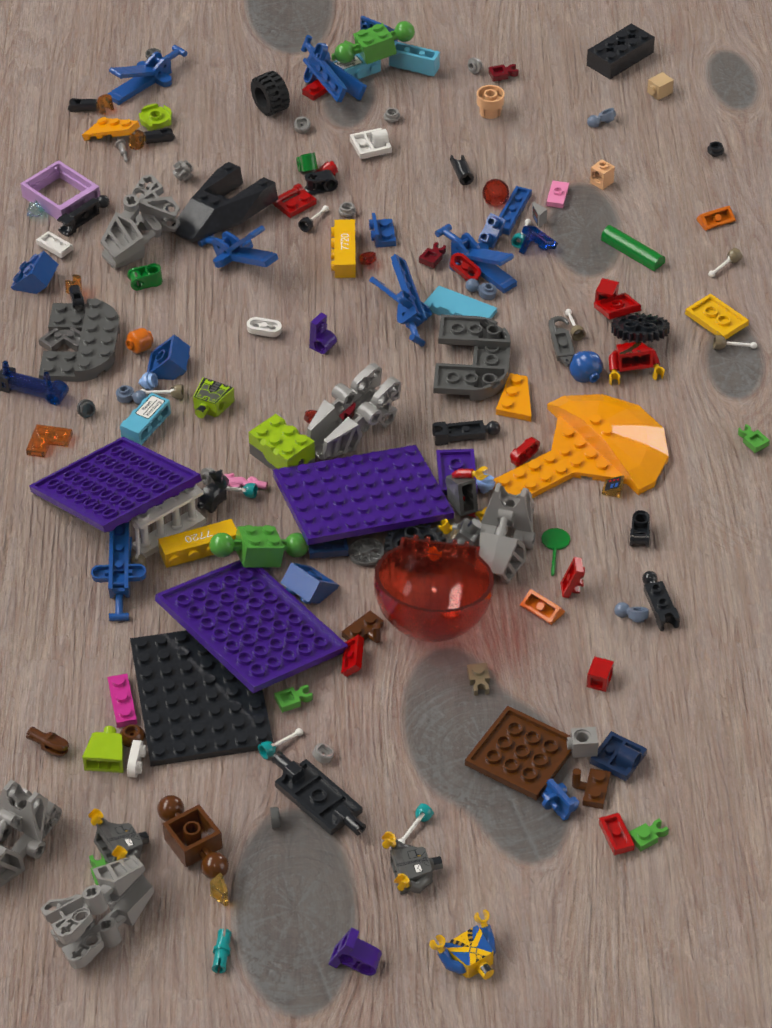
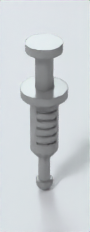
M123 136L114 137L117 140L115 145L120 150L121 156H124V161L128 162L125 147L126 141L122 139Z

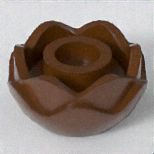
M130 724L120 731L123 745L131 748L133 740L144 741L145 732L138 725Z

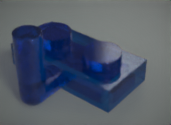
M524 226L522 233L526 236L519 252L525 254L531 241L537 243L538 247L542 250L556 249L558 243L537 227Z

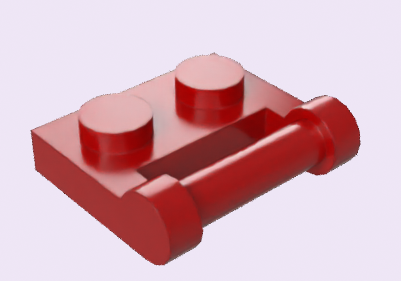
M298 183L292 189L279 195L278 200L272 204L289 218H292L316 205L317 199ZM295 194H297V196H295V197H293V198L287 200L286 202H284V203L282 202V201H284V200H286V199H288V198L294 196Z

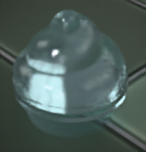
M37 200L31 201L27 209V216L39 217L42 216L45 210Z

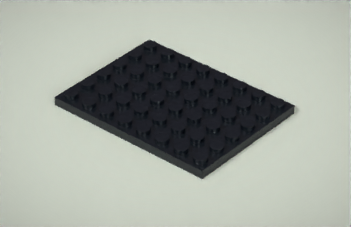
M187 630L130 638L151 767L259 751V744L265 741L273 742L263 689L252 693Z

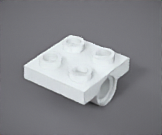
M377 128L350 134V141L360 159L392 153L386 129Z

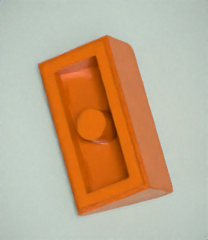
M730 205L700 214L696 218L705 231L736 221Z
M532 589L529 590L520 606L551 625L565 612L560 606Z

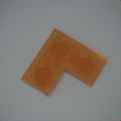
M36 424L26 453L29 456L45 458L50 445L68 447L73 431L68 428Z

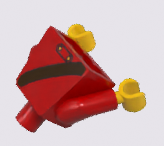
M640 341L638 343L626 342L617 344L616 350L609 355L610 385H612V380L614 379L618 380V385L620 384L618 370L622 372L654 367L652 377L654 380H657L658 374L663 379L665 369L659 366L660 361L655 349L646 346Z

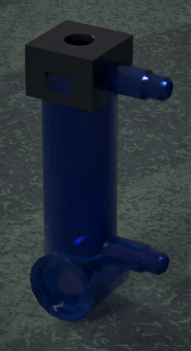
M8 361L2 362L0 391L10 393L11 390L29 394L46 399L47 402L56 406L61 404L69 392V387L65 382L61 380L51 382L49 372H44L43 379L17 373L16 368L9 367Z

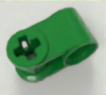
M315 152L296 157L299 172L318 169Z
M155 263L134 267L127 274L131 280L130 285L132 289L136 291L157 287L163 282L161 267Z

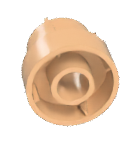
M485 85L477 90L476 102L480 107L479 113L483 118L494 119L501 115L505 96L504 90L501 87Z

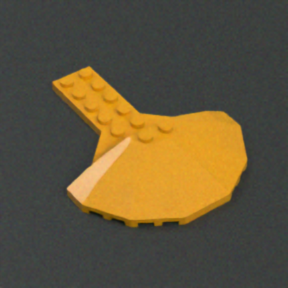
M603 394L562 396L547 404V409L557 418L551 451L495 478L493 489H495L497 483H501L506 492L518 495L523 488H527L532 494V498L573 477L581 478V476L592 477V480L607 482L608 479L622 476L620 483L627 484L637 495H640L655 487L659 475L661 476L663 468L668 462L669 454L664 428L645 410L634 403Z

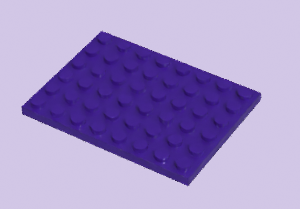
M121 437L29 485L35 495L106 533L113 531L115 527L122 523L131 521L133 517L146 513L148 509L163 504L165 500L178 496L180 492L193 488L202 479L199 473L134 441Z
M416 445L273 470V477L307 545L454 518V511Z
M240 560L155 595V601L252 693L336 657L348 648V645L262 567H243Z

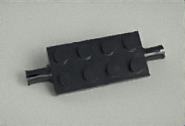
M281 751L273 755L272 762L283 770L282 776L275 781V787L327 833L333 835L345 825L357 836L360 835V832L363 833L365 831L366 825L356 818L363 813L362 806L307 759L301 763L291 761Z

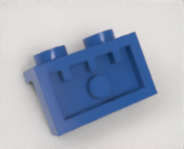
M372 213V219H369V230H371V241H375V247L396 246L393 220H376V214Z

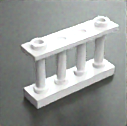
M195 485L193 488L180 492L178 496L165 500L163 504L148 509L146 513L131 519L140 529V554L147 558L159 551V538L196 529L206 524V518L195 508V499L204 494L202 489ZM187 504L188 512L180 516L179 508ZM172 512V521L164 525L163 517ZM156 521L157 529L148 534V525ZM136 541L132 543V548H133L135 551H136Z

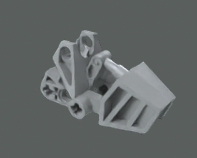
M153 175L143 176L133 189L132 194L124 197V212L122 214L115 212L101 239V245L105 248L102 252V257L115 270L143 258L145 254L144 245L151 238H159L162 235V231L175 232L180 225V221L176 217L180 208L171 196L159 197V195L164 193L163 186ZM142 193L139 198L136 196V194ZM168 207H174L175 211L170 212ZM172 221L176 224L170 227L166 223ZM141 230H149L146 234L140 233Z
M370 363L353 379L351 388H348L343 383H338L331 393L336 400L330 404L324 399L307 427V436L315 441V456L325 460L355 451L362 437L361 431L366 432L370 425H376L377 423H380L384 428L391 424L398 410L391 406V403L400 398L401 382L395 377H389L380 385L382 368L375 363ZM354 403L356 405L354 420L347 417L343 421L339 415Z
M501 483L496 484L481 520L482 526L477 537L475 549L477 578L483 579L485 573L490 572L501 576L502 583L508 584L526 561L525 548L533 549L536 533L533 532L535 504L532 494L527 488H523L518 495H512L506 492ZM507 526L512 527V529L516 528L513 538L506 537Z
M10 780L5 785L0 796V841L3 842L7 839L11 827L19 832H24V834L12 849L0 844V887L25 871L23 858L26 855L34 859H39L42 856L46 847L42 839L57 824L62 814V809L56 804L48 801L47 798L37 792L32 794L13 780Z
M135 855L93 868L92 870L99 885L87 887L82 892V895L76 894L69 898L49 900L40 909L45 919L51 923L53 929L50 932L58 946L62 947L61 949L72 968L79 969L88 965L104 946L107 948L117 946L122 941L118 927L123 923L133 926L153 895V886L143 875L146 869ZM109 906L111 912L95 925L92 915L102 914ZM51 907H57L53 911L48 910Z

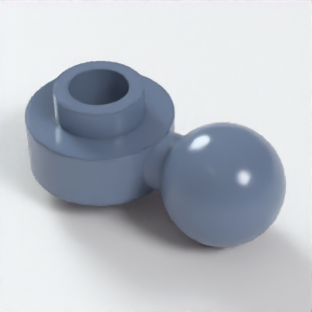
M608 108L599 113L598 116H589L587 124L589 127L596 128L601 121L606 123L613 121L617 114L614 108Z
M474 278L467 280L465 287L469 292L478 291L479 296L485 300H492L496 297L497 288L491 283L480 285Z
M123 385L116 390L117 400L121 403H128L134 400L136 404L140 405L142 400L147 398L146 392L138 390L134 393V389L131 386Z
M620 602L615 606L614 612L620 618L628 616L633 622L641 623L644 622V619L648 618L649 609L645 607L630 608L627 603Z

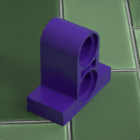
M351 927L334 947L328 965L337 968L342 963L364 975H374L377 971L382 952L377 947L357 938L359 931Z

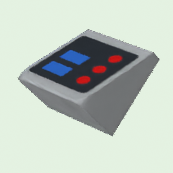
M533 202L532 217L539 228L547 222V209Z

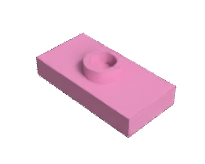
M552 181L546 206L563 208L569 183Z

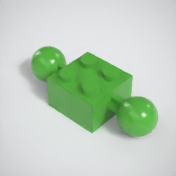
M402 21L391 32L388 31L383 23L376 24L368 29L359 30L353 34L355 45L348 43L339 44L335 48V58L338 62L347 64L354 59L355 54L359 53L366 64H370L395 55L397 51L394 40L398 39L401 42L410 41L415 34L414 26L410 22Z
M246 525L237 527L235 539L227 533L215 534L210 540L209 547L211 552L220 558L227 557L233 551H236L243 567H281L284 551L292 557H301L307 553L309 545H307L301 533H292L286 539H280L275 526Z

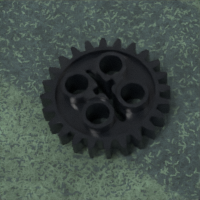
M635 313V315L628 314V316L624 315L613 319L611 333H613V336H617L618 339L622 338L623 341H636V343L639 341L646 343V341L653 342V340L659 341V338L664 339V336H668L670 333V323L668 320H664V317L658 318V315H645V313L641 315Z
M430 523L427 526L420 524L393 529L392 532L388 531V536H385V555L389 556V561L394 560V566L400 564V569L408 567V572L412 568L415 569V572H418L419 568L425 572L426 567L432 570L433 564L439 566V561H444V558L440 556L437 560H431L427 554L428 548L436 546L438 551H441L446 544V537H442V531L437 532V527L431 529Z

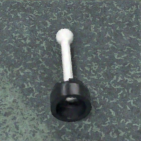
M323 206L322 210L311 219L309 217L302 218L298 222L299 228L303 232H308L313 227V221L324 212H328L329 207Z

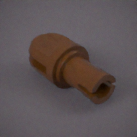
M33 726L27 731L26 738L40 744L43 751L58 757L67 754L69 743L66 739L53 732L44 733Z

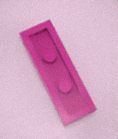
M121 674L107 677L117 728L130 724L137 725L128 675Z

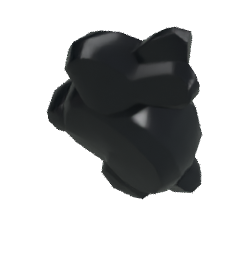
M212 470L209 472L212 482L202 488L204 494L198 497L197 507L200 510H208L209 513H213L217 509V505L227 499L226 488L229 484V479L223 475V470Z

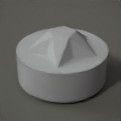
M300 116L295 119L294 129L296 132L304 134L310 130L311 123L307 117Z
M319 743L315 746L312 755L321 763H329L334 756V751L329 745Z

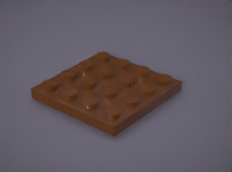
M507 706L467 756L465 766L537 801L547 787V780L553 779L571 756V749H567V737H570V735Z

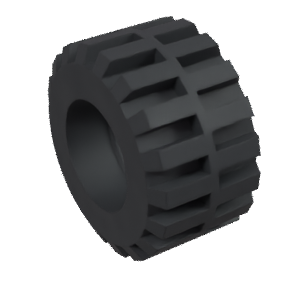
M269 71L252 79V97L256 106L264 115L271 116L289 107L290 96L288 88L277 72Z

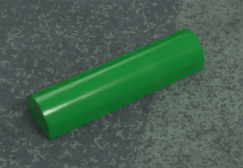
M608 225L603 230L601 241L652 271H655L665 263V256L617 228Z

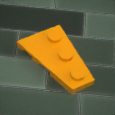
M102 117L83 133L82 137L84 140H90V137L93 136L101 139L109 134L112 137L131 135L140 125L138 121L130 119L122 120Z
M509 374L496 407V415L531 422L527 376Z

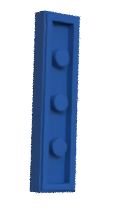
M515 187L499 217L507 220L501 233L506 235L511 233L532 195L531 189Z

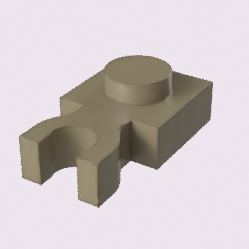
M487 663L467 665L469 685H474V696L478 695L479 689H484L485 695L489 694L488 683H490Z

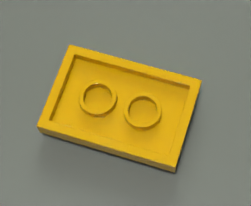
M711 293L685 309V315L712 334L721 335L725 339H728L749 325L747 318Z

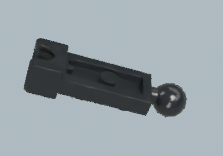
M100 195L97 199L92 198L71 213L63 214L57 219L58 222L63 223L58 231L64 236H71L76 232L77 228L99 215V208H106L110 202L109 198L106 195Z
M483 420L446 424L444 421L432 424V434L435 436L436 446L448 445V442L482 439L486 438V432L490 435H496L501 430L500 424L497 421H490L487 425H484Z
M645 572L642 577L645 584L643 590L654 613L659 630L664 631L665 623H671L674 628H678L680 616L677 609L673 606L663 581L657 582L658 578L655 572Z

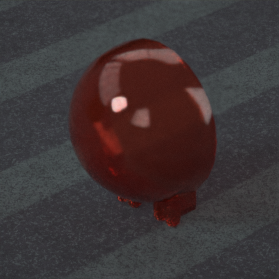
M414 535L413 538L401 537L400 546L386 552L379 559L374 571L375 597L384 617L404 635L425 642L448 641L470 631L485 615L494 591V575L489 565L479 556L480 546L469 545L470 541H465L464 545L458 544L455 539H453L452 543L431 541L430 536H426L425 540L419 539L418 535Z

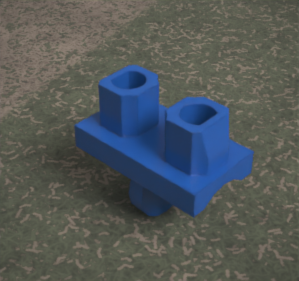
M490 213L478 237V242H484L494 249L499 236L503 234L501 232L507 220Z
M553 779L547 780V787L541 794L544 798L542 806L546 810L553 808L563 821L567 820L571 812L577 810L579 800L576 797L569 798L567 796V787L563 783L557 784Z

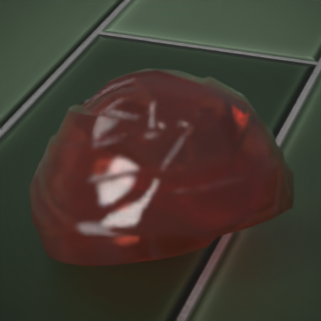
M491 179L483 187V198L491 206H502L509 198V188L504 181Z

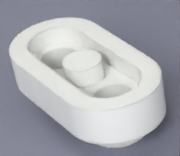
M252 317L247 321V331L251 334L274 338L282 333V325L277 320Z
M133 740L127 764V777L137 778L138 774L142 773L143 763L141 759L142 757L145 758L146 745H143L141 740Z

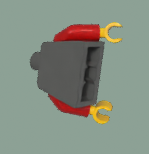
M482 466L476 471L474 469H458L453 471L451 475L446 476L448 500L460 516L466 515L475 518L478 516L482 520L487 507L482 511H478L476 480L474 476L477 480H483L489 475L483 474V471L488 469L486 466Z

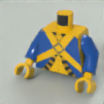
M486 909L483 910L484 920L480 919L478 912L474 915L475 921L481 924L480 928L476 925L445 943V938L442 935L436 936L439 945L434 940L430 941V948L438 950L437 955L447 970L462 974L466 978H471L479 973L484 980L489 979L494 974L491 965L496 953L495 938L490 924H487L490 914Z

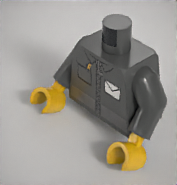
M464 518L460 523H453V525H450L447 519L441 520L442 525L438 526L443 534L450 533L441 551H438L436 546L428 548L427 554L429 558L437 560L442 556L457 565L477 540L481 530L480 527L482 526L478 519L473 518L469 520Z
M94 808L88 814L89 818H91V824L97 826L94 843L107 863L135 855L138 859L140 858L143 845L149 843L147 832L136 833L133 826L129 823L116 824L108 822L103 818V813L97 808Z
M389 831L385 832L381 837L384 840L382 843L383 848L388 849L391 846L390 863L395 876L394 883H397L400 895L408 892L420 893L433 882V871L443 869L441 857L428 858L424 847L404 844L396 840L395 835Z

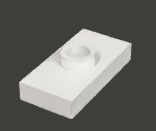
M49 231L36 239L37 245L60 258L74 250L72 244Z

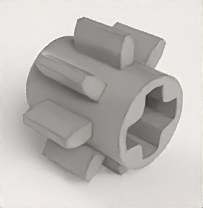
M180 160L173 165L175 168L173 174L178 180L181 181L183 179L186 181L193 176L191 173L193 167L188 161L185 160L183 162Z

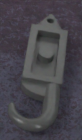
M555 316L548 322L557 361H561L565 366L569 367L575 355L569 330L556 328L555 325L558 321H563L566 325H569V321L565 317Z

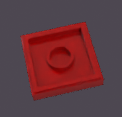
M626 293L594 302V308L609 320L642 311L641 304Z

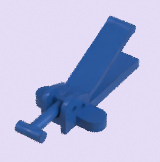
M307 35L301 51L307 52L308 50L310 53L308 58L303 59V62L307 65L304 81L312 83L318 79L336 102H342L346 92L361 101L367 85L330 61L331 58L326 43H318L314 48L311 45L312 37Z
M173 45V51L164 57L156 51L147 61L138 62L137 66L111 67L109 72L118 78H133L108 93L107 98L120 105L154 83L161 87L171 86L172 78L169 75L172 73L171 60L178 55L186 57L187 51L177 45Z
M450 224L435 231L437 237L444 235L452 241L451 255L462 253L480 268V276L495 285L501 292L506 293L517 286V281L512 276L496 266H502L514 259L512 253L489 250L488 244L484 242L477 243L469 233H464L460 239L450 231L452 230Z
M262 225L241 240L232 233L225 231L222 233V239L215 238L213 234L198 241L200 247L206 244L213 245L217 256L213 259L216 268L223 267L232 261L268 267L279 259L276 253L252 249L251 239L265 231Z
M394 254L391 257L392 265L402 291L398 294L394 293L375 277H371L369 281L399 303L397 307V321L400 324H405L410 329L411 335L409 339L423 347L426 342L420 338L417 327L432 316V311L426 304L420 301L406 261Z
M130 521L120 524L113 531L109 532V565H96L91 570L92 579L95 582H108L110 598H114L116 594L115 613H109V621H129V613H123V594L126 598H130V582L142 581L147 576L144 565L131 564L132 536L130 537Z

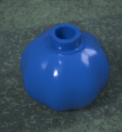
M580 351L572 358L569 366L570 373L578 382L594 383L600 378L603 362L599 355L593 351Z

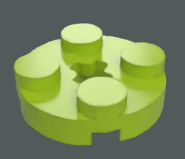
M150 104L143 107L141 113H139V121L148 131L168 127L172 124L171 109L165 105L158 107V104Z

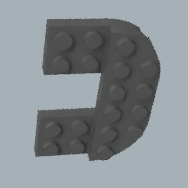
M96 298L87 299V304H84V307L80 305L73 308L72 303H53L48 325L49 332L55 328H58L59 331L70 330V327L81 331L78 352L43 351L39 381L81 382L97 378L98 374L102 371L107 372L115 362L118 334H120L119 317L115 309Z
M441 314L438 344L474 346L473 365L436 363L433 393L470 395V401H483L502 391L508 379L511 339L506 328L499 327L497 321L486 317Z

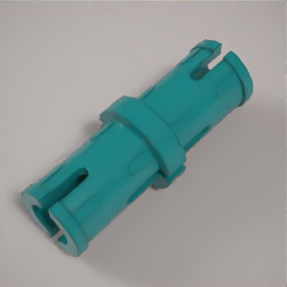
M219 929L217 933V943L213 948L214 960L212 965V971L218 973L219 965L220 973L226 971L227 957L230 956L231 951L229 944L232 932L226 929L225 937H223L224 929Z

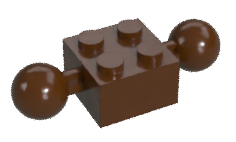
M174 795L163 797L158 803L157 812L160 818L166 821L162 825L164 840L185 867L202 859L201 869L207 878L218 880L222 876L224 877L228 872L229 863L223 854L217 852L223 848L221 831L200 805L184 812V804L179 797Z

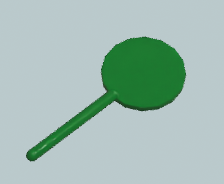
M559 528L548 529L541 537L543 545L553 550L551 576L555 575L557 550L566 548L570 543V535Z

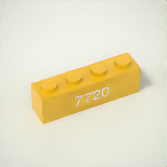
M355 219L334 220V227H331V237H334L331 238V248H334L331 249V260H333L331 261V271H335V278H356Z
M232 519L159 538V553L166 568L214 555L210 550L209 544L215 534L227 533L235 539L237 529Z

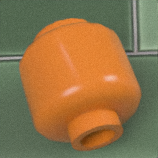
M139 328L128 333L126 346L133 353L138 354L149 350L154 339L150 331L145 328Z

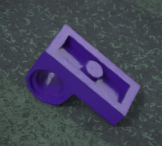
M321 312L310 322L309 348L325 354L337 343V338L333 332L327 329V315Z

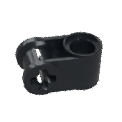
M331 170L310 172L305 175V190L311 195L331 192L338 187V181Z
M638 510L633 513L629 546L642 544L649 547L650 515L648 512Z

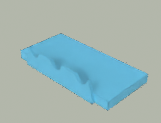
M438 286L424 302L432 313L440 316L441 314L463 315L492 319L497 313V307L442 286Z

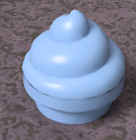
M146 372L139 379L138 384L146 390H153L158 386V378L155 373Z
M492 475L483 480L476 479L477 487L482 494L494 488L495 481Z

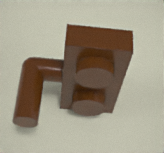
M368 611L342 631V637L348 641L359 634L364 638V641L369 638L373 642L379 643L381 641V628L384 626V620L372 611Z
M578 768L573 770L572 787L585 791L582 802L583 806L603 809L611 772L590 768L587 782H582L581 770Z

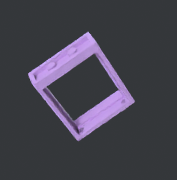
M59 160L20 183L22 197L55 219H58L65 213H71L92 198L97 199L100 196L98 185ZM59 178L81 191L61 205H57L38 192Z

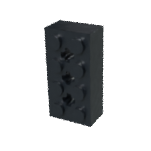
M631 23L588 49L587 66L608 79H612L654 53L655 37Z

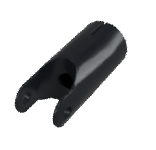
M451 155L450 162L459 182L462 185L471 184L474 176L464 155H461V160L454 159L453 155Z

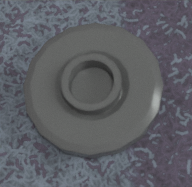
M359 538L350 544L348 549L349 558L360 566L375 565L383 558L384 547L381 542L374 538Z

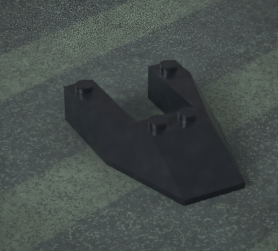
M231 162L225 163L210 176L190 199L177 217L180 221L179 227L172 233L195 242L242 224L278 200L276 183L263 177L231 199H228L224 196L241 186L243 179L240 166Z

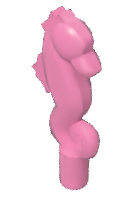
M234 473L224 474L229 479L228 486L241 488L240 486H245L247 483H256L260 489L267 490L268 482L259 481L253 476L246 480L244 477H234Z

